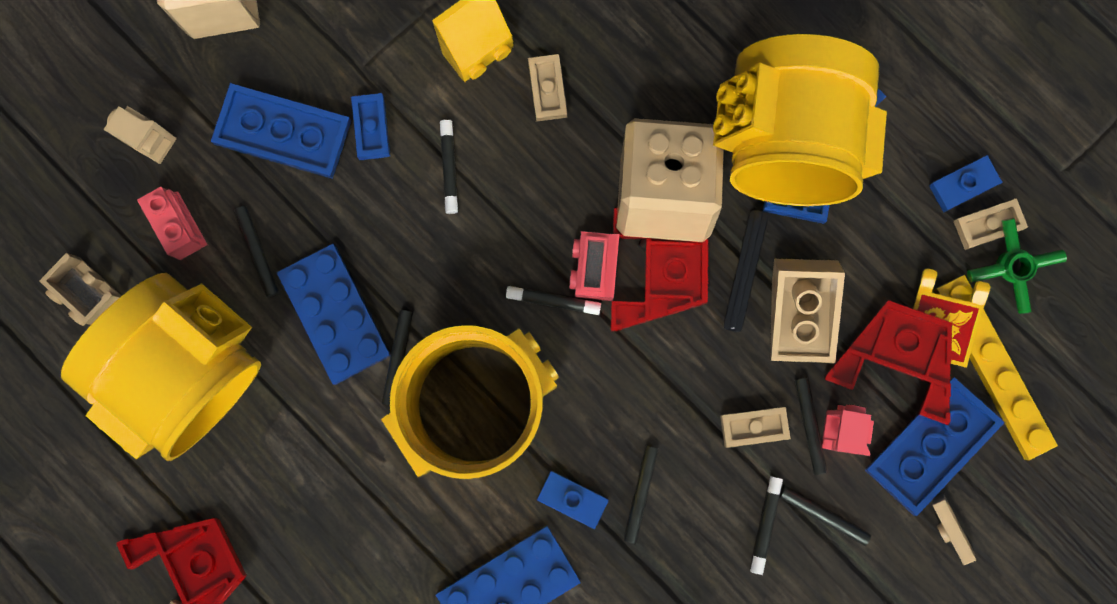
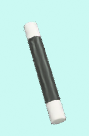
M441 120L440 133L446 214L458 213L453 126L452 120Z
M508 286L506 298L595 315L600 313L601 303L512 286Z
M770 476L750 569V572L763 575L783 482V479Z

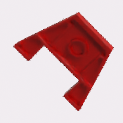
M614 208L613 234H619V239H646L645 302L612 301L611 331H619L707 304L708 239L704 242L623 236L616 228L617 208Z
M888 300L829 371L825 380L853 390L864 359L929 382L918 415L949 425L952 322Z
M216 518L175 527L168 531L146 534L143 537L125 539L116 543L127 569L134 570L160 554L182 604H223L247 576L220 520Z

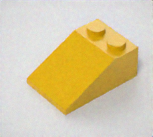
M460 0L432 20L442 54L464 82L470 78L474 80L480 77L486 71V66L494 60L501 61L506 58L513 47L512 34L496 0Z

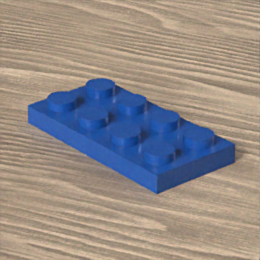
M230 83L211 142L217 146L333 179L351 119L344 115Z
M331 244L277 272L333 385L391 356L336 245Z
M955 377L950 380L949 425L917 414L865 469L872 478L913 516H917L1005 423Z
M548 525L442 589L436 593V597L440 604H547L580 584L581 581Z

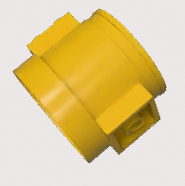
M813 34L771 37L745 48L737 57L735 76L721 83L717 91V114L713 124V146L733 152V167L730 173L732 186L739 192L752 198L792 206L831 205L848 201L859 195L863 189V179L882 173L887 111L874 107L877 102L879 64L874 55L865 48L850 41Z
M160 273L140 282L127 291L91 324L67 356L62 367L61 378L89 404H93L86 417L136 460L155 448L166 461H172L194 446L228 413L255 379L260 370L261 362L257 358L250 356L246 349L240 345L252 329L245 320L203 284L187 290L170 274Z
M454 326L427 336L417 343L404 357L396 371L391 386L390 413L381 420L417 477L423 476L430 471L459 479L488 476L509 466L528 448L539 428L543 410V397L557 388L554 381L559 378L548 360L542 363L536 353L541 350L530 332L523 335L519 328L506 337L499 332L484 327ZM470 347L493 349L511 358L522 369L530 389V415L522 435L503 455L485 461H466L442 451L425 431L419 410L420 392L430 370L450 353Z

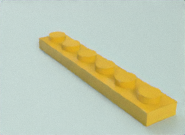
M963 275L934 289L933 292L971 302L973 289L966 276ZM983 309L970 360L1024 460H1031L1058 445Z

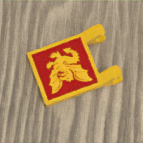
M924 269L913 309L952 322L951 364L967 368L984 305L990 291V284L977 281L973 288L971 302L932 293L937 278V271Z

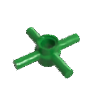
M1015 218L1002 220V227L1007 251L998 257L994 265L968 270L967 277L969 282H976L1002 276L1006 281L1013 283L1018 314L1031 312V305L1026 281L1035 276L1038 268L1066 262L1067 256L1063 249L1035 256L1020 249ZM1016 259H1019L1021 267L1014 274L1012 265Z

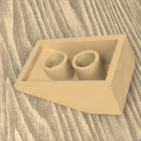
M774 259L771 296V361L835 363L845 272L838 260Z

